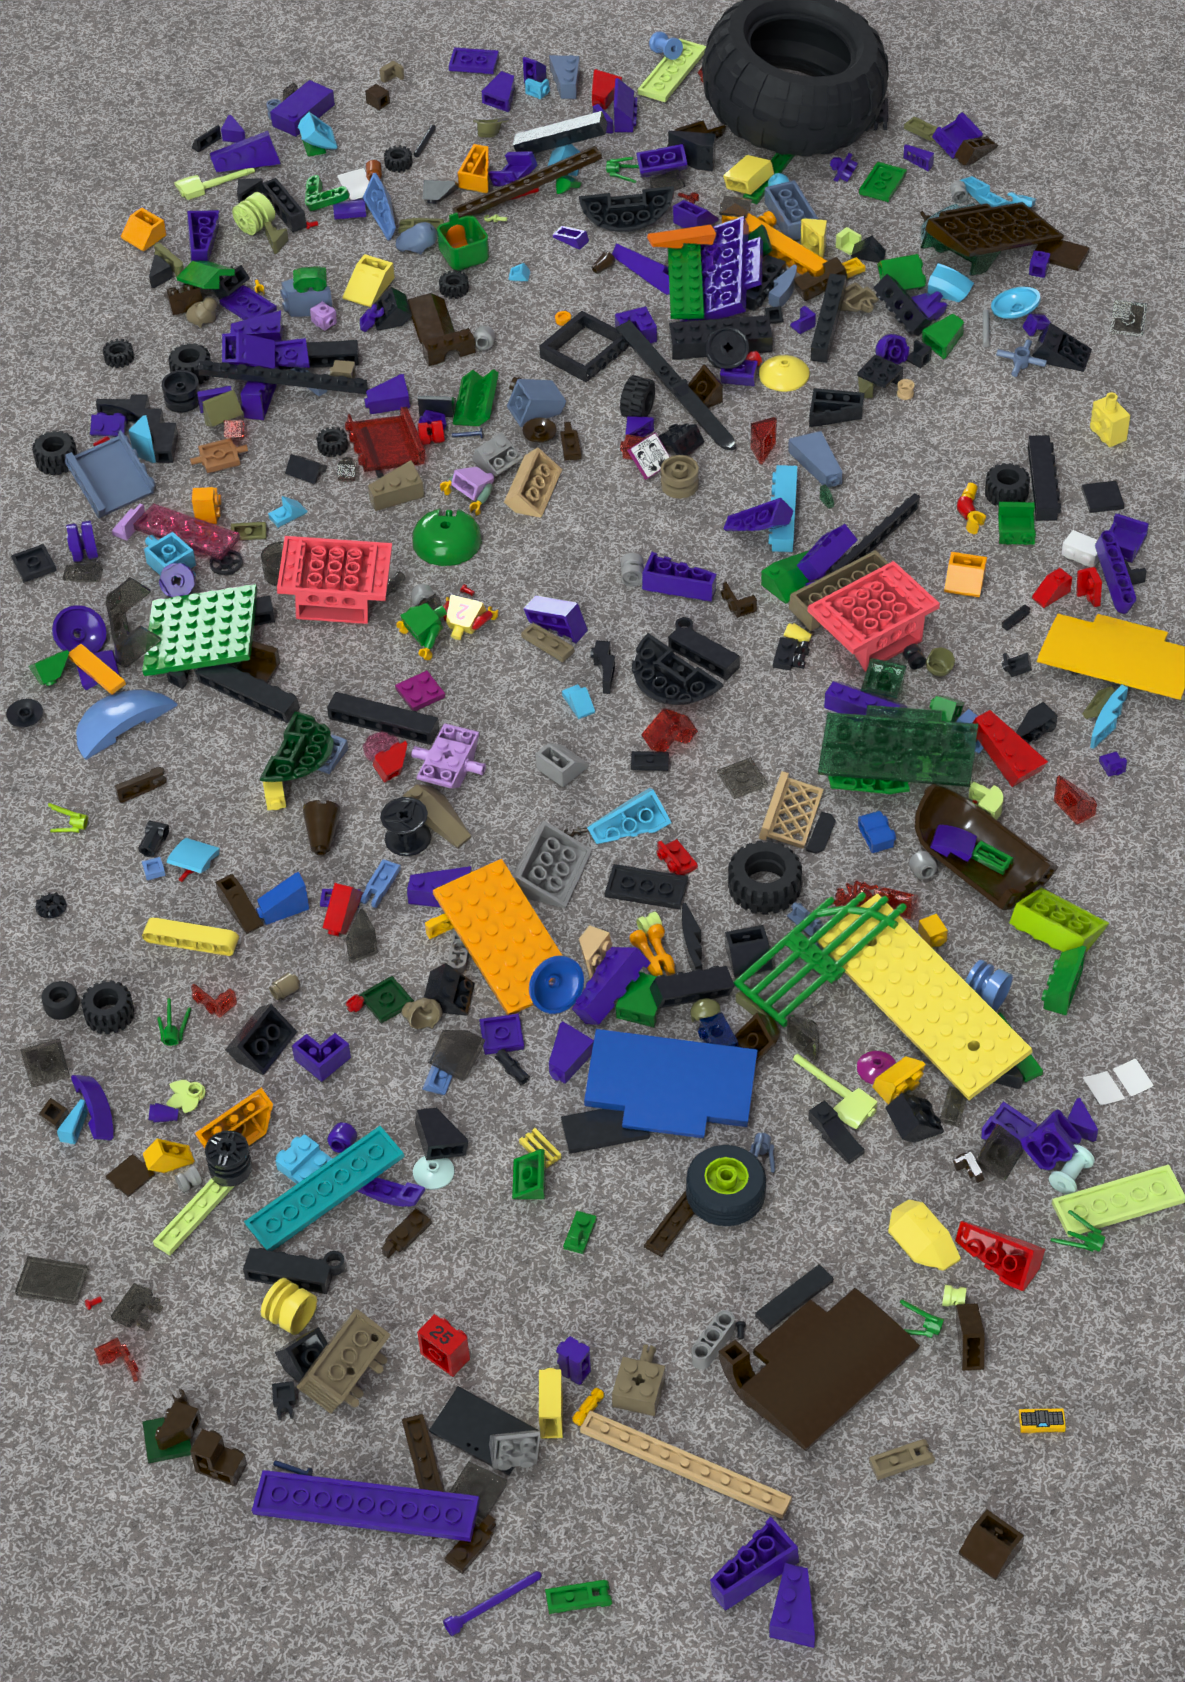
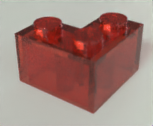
M664 708L641 735L651 750L665 752L674 740L687 744L698 730L688 716Z

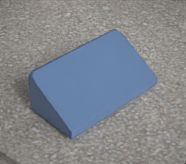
M440 1053L434 1059L422 1090L445 1095L458 1062Z

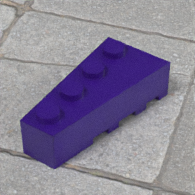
M269 131L210 153V158L216 172L281 164Z
M611 947L606 952L601 964L597 966L592 978L587 982L582 994L576 999L572 1010L585 1024L599 1025L615 1006L613 1002L623 997L627 992L626 986L632 980L635 982L640 976L638 972L643 966L647 968L651 962L636 947Z
M771 1516L765 1522L766 1525L761 1530H757L752 1535V1539L737 1551L738 1554L732 1560H728L710 1579L712 1596L725 1611L783 1574L785 1563L792 1565L799 1563L798 1547Z

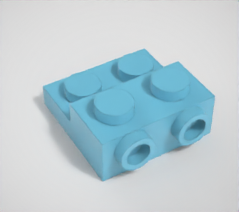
M304 1134L301 1137H295L291 1142V1147L286 1151L281 1150L277 1154L275 1161L277 1170L298 1184L332 1160V1158L320 1150L319 1144Z

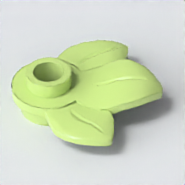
M187 1080L172 1082L169 1085L175 1094L166 1104L176 1109L182 1108L184 1113L191 1112L198 1106L199 1101L204 1098L206 1094L205 1088L198 1082L190 1083Z

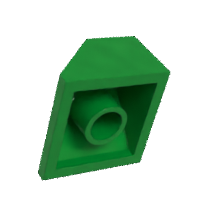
M61 651L28 666L40 685L46 684V686L57 683L56 679L61 677L69 651Z

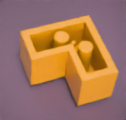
M193 488L192 504L196 525L217 524V518L221 517L218 505H221L222 500L221 495H218L217 488Z

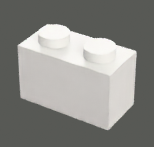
M1072 530L1063 542L1062 556L1082 563L1085 566L1095 567L1099 561L1095 549L1097 540Z

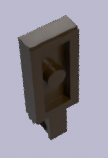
M571 421L564 422V431L560 432L564 461L581 459L577 430H572Z
M415 1208L385 1239L386 1243L381 1247L382 1254L389 1259L396 1251H405L432 1224L431 1219Z
M488 1514L481 1524L476 1522L471 1542L459 1540L444 1558L445 1562L463 1574L491 1542V1537L493 1536L491 1531L496 1526V1519Z

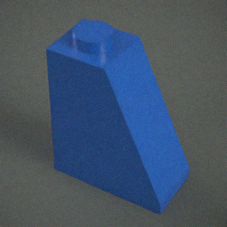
M299 872L294 873L257 899L258 908H256V912L260 919L263 918L266 925L309 910L306 885Z

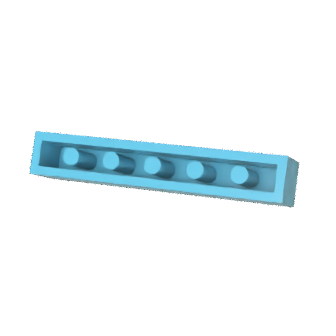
M777 465L776 472H773L772 483H775L772 484V495H775V497H771V501L782 498L794 512L791 522L787 526L769 529V532H772V534H769L768 544L772 545V551L793 552L797 466Z

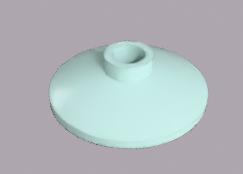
M424 1156L416 1162L413 1168V1177L416 1183L430 1190L445 1187L454 1176V1166L448 1158L426 1160Z

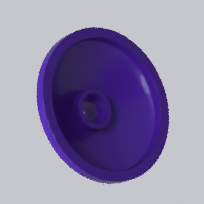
M81 605L69 606L60 611L54 619L52 635L55 643L62 651L68 650L70 652L82 644L90 652L96 653L101 649L106 640L105 623L101 616L91 608ZM74 634H79L80 637L76 638Z

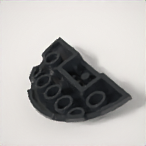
M674 186L642 189V194L611 197L610 193L579 196V202L583 213L598 227L615 232L636 231L653 224L666 213L674 197Z
M649 633L643 637L636 648L637 654L635 660H632V672L636 680L635 682L646 696L657 702L674 705L690 704L713 695L724 686L723 683L701 668H694L675 655L673 649Z

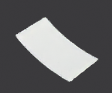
M364 168L337 175L341 185L348 189L351 200L363 197L369 184Z
M1136 1059L1113 1068L1130 1096L1153 1086ZM1107 1071L1083 1077L1100 1105L1125 1099Z

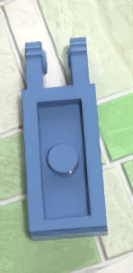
M383 859L367 883L360 902L366 904L371 897V893H373L375 896L372 899L371 905L375 908L378 907L382 897L385 896L400 872L401 866Z

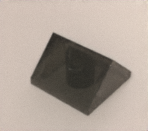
M360 909L346 937L350 963L378 953L375 928L363 909Z
M996 1124L978 1154L976 1161L981 1169L1006 1181L1024 1149L1022 1143L1002 1126Z

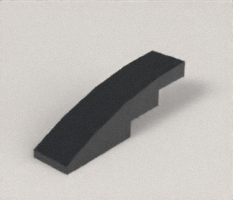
M685 902L682 903L684 950L691 970H703V964L700 961L702 959V947L700 945L701 929Z

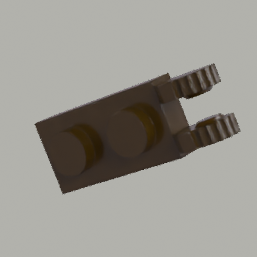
M153 768L150 772L114 785L118 801L123 803L164 785L167 781L166 777L163 776L165 773L164 768Z

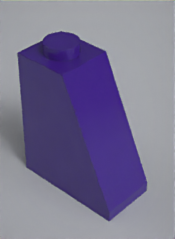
M501 71L481 91L482 103L509 112L515 90L514 75Z
M400 374L366 391L367 398H364L365 408H369L370 414L410 408L404 374Z
M563 1021L559 1025L549 1059V1074L554 1080H560L566 1084L591 1057L594 1040Z

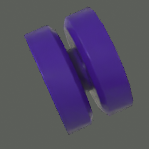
M91 520L81 523L82 533H79L75 523L66 525L69 550L72 552L73 561H83L84 549H86L89 559L98 558Z

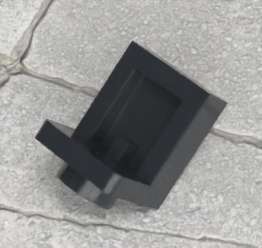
M1028 652L1010 658L1007 653L1003 654L1004 661H1002V667L1005 672L1008 671L1011 677L1032 670Z

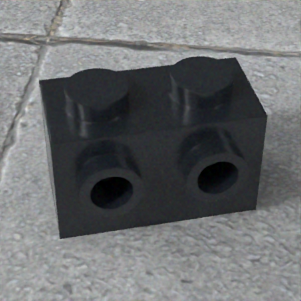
M242 265L233 268L235 269L234 276H219V289H212L218 299L229 296L250 279Z

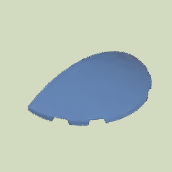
M149 690L122 691L99 700L84 713L77 726V746L81 755L87 760L116 742L115 737L142 721L146 723L151 722L176 707L177 703L163 694Z

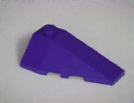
M778 498L729 515L723 529L725 531L776 529L787 526L791 522L794 511L782 498Z

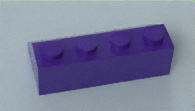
M833 681L825 692L824 708L891 733L907 709V706L840 681Z

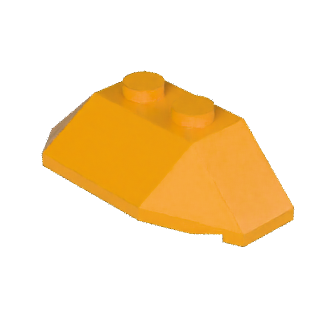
M261 1087L194 1134L204 1148L213 1135L222 1131L238 1132L246 1138L248 1145H251L267 1133L273 1103Z

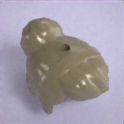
M207 297L204 301L194 303L186 312L187 320L198 325L200 328H202L203 323H213L216 320V300Z
M421 998L414 1002L406 1003L402 1008L404 1018L407 1019L412 1028L417 1030L426 1027L433 1029L434 1025L443 1015L440 1003L434 999Z

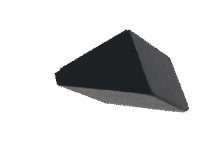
M781 306L764 309V315H769L770 324L784 322Z

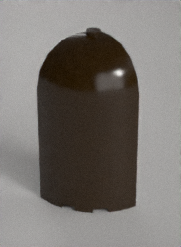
M932 784L925 789L924 796L915 813V831L920 844L929 854L1001 910L1015 908L1016 903L1032 894L1039 885L1044 886L1058 869L1056 864L964 796L937 784ZM938 825H948L966 830L977 836L974 848L980 841H983L1013 857V863L1009 865V868L1002 875L972 858L967 862L952 852L945 857L930 848Z

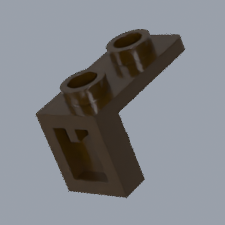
M727 582L723 583L721 596L724 601L728 602L730 612H734L737 618L757 612V599L754 595L737 600Z

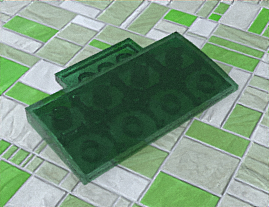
M867 705L866 715L827 712L818 775L971 787L978 739V724L942 721L943 714L939 710Z

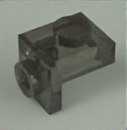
M351 457L342 458L337 464L338 481H355L357 460H353Z

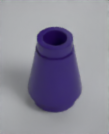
M155 1102V1104H150L148 1120L153 1121V1123L177 1121L179 1109Z

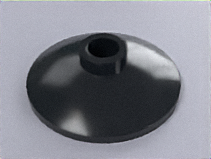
M20 699L8 707L6 717L13 726L29 727L40 721L43 716V707L36 700Z

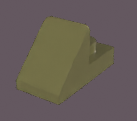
M270 221L265 222L267 239L273 253L277 254L288 241L287 228L276 230V227H273Z

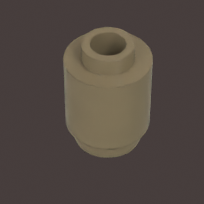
M288 972L272 982L269 989L276 1000L284 999L299 989L300 981L295 974Z

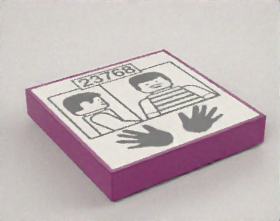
M656 433L649 435L627 450L645 480L660 471L661 464L670 457Z

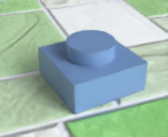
M161 857L142 861L147 880L166 876Z

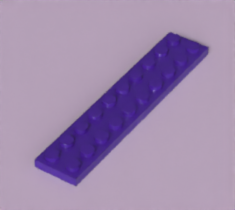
M262 1470L252 1513L253 1515L471 1542L480 1498L473 1495Z

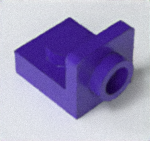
M1029 313L1023 324V329L1029 336H1033L1037 329H1045L1051 322L1045 315Z
M425 410L423 416L419 418V423L427 422L428 424H431L432 421L441 420L443 430L447 426L445 415L442 413Z
M1117 751L1099 756V762L1108 777L1126 772L1127 760L1126 758H1120Z

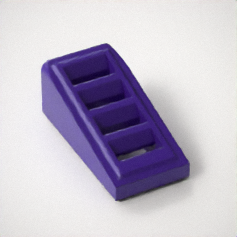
M907 144L904 145L903 158L929 172L934 164V153Z
M561 226L553 234V238L579 250L589 242L587 232L579 229Z

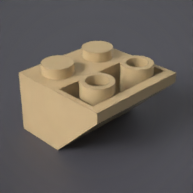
M589 925L579 938L590 980L596 972L597 966L604 959L606 952L612 947L609 932Z

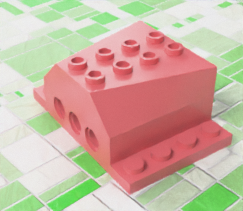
M285 536L277 594L295 595L296 619L368 624L369 600L386 601L392 543Z
M892 561L808 606L807 611L847 650L855 655L866 672L902 653L907 646L922 642L925 616L939 609L940 603L897 563Z

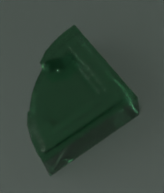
M824 484L820 486V500L830 509L834 507V500L829 488Z

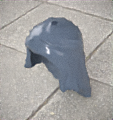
M418 223L398 236L396 248L400 252L411 250V252L421 255L426 248L436 243L437 231L430 223Z

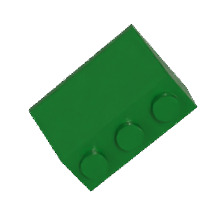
M1086 946L1064 951L1061 953L1059 960L1055 959L1052 969L1054 974L1049 975L1047 981L1048 990L1044 989L1041 1001H1044L1043 1009L1067 1016L1083 972Z

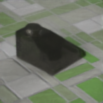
M1114 300L1110 333L1143 337L1148 303Z
M789 1015L787 1017V1041L816 1064L819 1056L818 1025L804 1015Z
M442 1030L428 1063L461 1081H465L482 1050L485 1039L468 1030Z
M60 1038L41 1040L20 1046L31 1088L70 1077Z

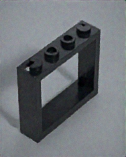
M584 311L579 312L539 345L541 359L584 382L595 377L600 370L605 369L612 360H615L619 354L628 348V343L618 333L616 328ZM585 327L613 341L586 365L557 351Z

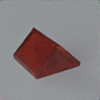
M775 417L751 423L750 448L759 464L762 465L776 444L777 418Z
M882 886L874 890V896L876 894H879L881 897L886 896L889 899L887 903L893 909L904 903L907 908L903 913H900V916L911 919L918 895Z

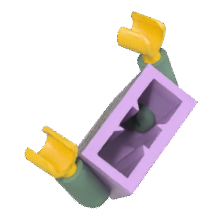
M478 467L457 469L448 482L444 481L440 484L441 492L444 491L445 495H449L452 492L450 486H453L473 501L477 500V502L470 504V513L476 509L475 516L481 513L480 505L485 503L493 490L494 475L492 473H485Z

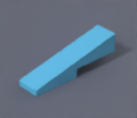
M971 176L959 180L965 183L966 191L980 204L987 203L991 207L1008 205L1007 200L990 192V185Z

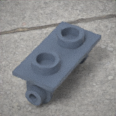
M795 902L791 906L792 912L787 917L798 925L810 912L801 903ZM816 918L803 931L811 937L824 924Z

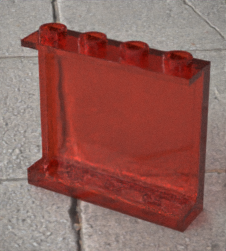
M400 407V416L354 422L351 415L348 414L345 430L349 432L350 442L354 444V453L358 454L359 465H362L364 472L398 468L412 460L414 465L424 464L425 449L407 407Z

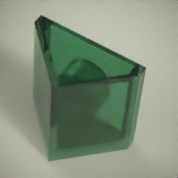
M870 658L861 691L897 699L903 690L907 666Z

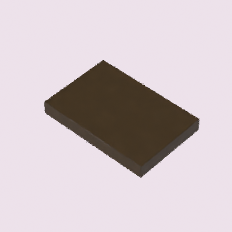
M1056 240L1038 244L1035 251L1050 253V264L1079 271L1089 253L1090 247L1065 240Z

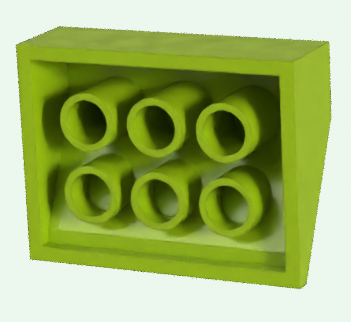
M1041 887L1016 903L1009 924L1015 926L1019 931L1032 935L1034 939L1049 944L1053 949L1064 952L1080 946H1086L1087 952L1106 929L1109 922Z

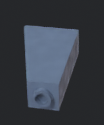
M821 431L789 439V453L825 488L842 484V470Z

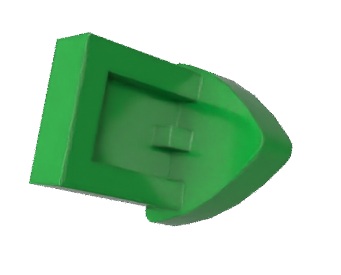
M562 176L556 179L557 194H563L570 188H580L582 182L572 176Z

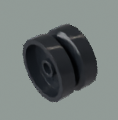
M177 370L163 378L161 386L164 394V403L169 410L181 413L198 407L197 392L200 391L199 381L194 373L187 370Z

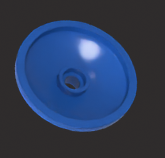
M553 956L543 961L535 969L529 982V995L533 1004L539 1010L549 1014L561 1013L572 1007L576 1003V999L581 995L584 987V974L580 965L567 956Z

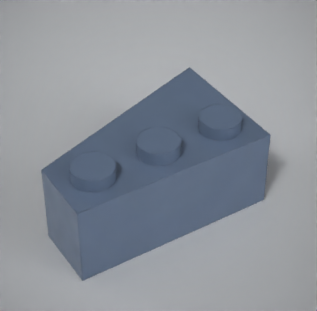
M549 55L550 72L553 75L561 99H576L580 75V57L574 55Z

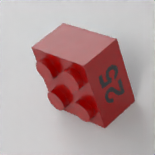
M434 1314L417 1331L420 1354L450 1376L454 1377L470 1360L467 1335L462 1330L453 1328L445 1318H440Z

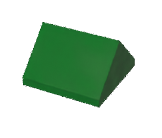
M539 1149L514 1159L512 1199H545L546 1157L544 1149Z

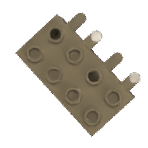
M356 1308L342 1323L296 1387L329 1413H332L343 1401L352 1407H357L359 1405L357 1398H361L364 1393L355 1384L367 1367L378 1374L383 1372L382 1365L387 1363V1358L379 1351L391 1334Z

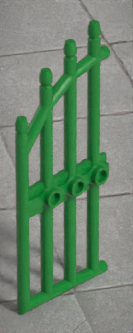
M864 892L859 893L846 906L828 908L835 901L833 897H829L734 981V985L784 1028L789 1023L785 1018L826 981L832 984L841 978L842 974L846 972L843 966L887 926L895 929L898 926V922L895 919L900 913L905 911L907 906L902 903L886 916L878 912L882 908L881 906L888 902L889 899L886 896L881 897L870 908L856 907L859 905V902L865 899L866 894ZM848 913L861 915L823 950L815 945L820 938ZM834 915L809 939L801 933L816 918ZM872 917L881 921L837 961L828 956L869 918ZM785 946L793 951L791 955L754 988L750 989L744 984ZM799 957L807 963L766 1001L758 996L764 988ZM812 969L821 975L779 1013L771 1007Z

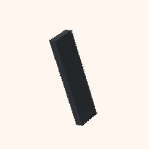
M818 1264L755 1312V1317L771 1330L833 1283L834 1278Z

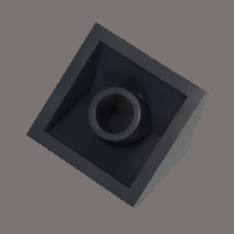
M418 395L419 416H423L425 410L442 413L445 417L453 418L456 398Z

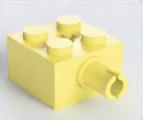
M1113 392L1093 402L1090 423L1091 430L1109 447L1127 440L1130 421L1129 413L1117 402L1118 396Z

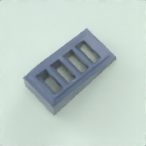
M333 734L331 737L334 739L333 751L335 752H332L330 756L332 759L329 758L326 762L329 765L324 764L317 769L327 774L332 772L348 750L347 740Z

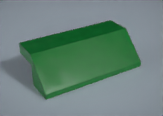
M191 261L177 276V281L203 289H219V276H234L235 269L209 261Z
M493 369L482 377L476 371L471 370L462 377L452 422L453 425L480 426L490 419L499 372Z

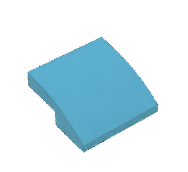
M185 838L171 852L167 863L202 873L210 868V861L219 855L220 848Z

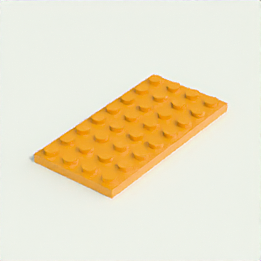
M502 858L434 889L433 895L505 1013L512 1015L534 1005L529 995V982L533 972L546 959L563 955Z

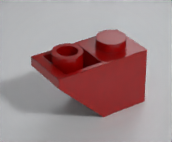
M406 741L402 743L397 742L388 751H381L375 755L372 766L384 783L400 775L408 745Z

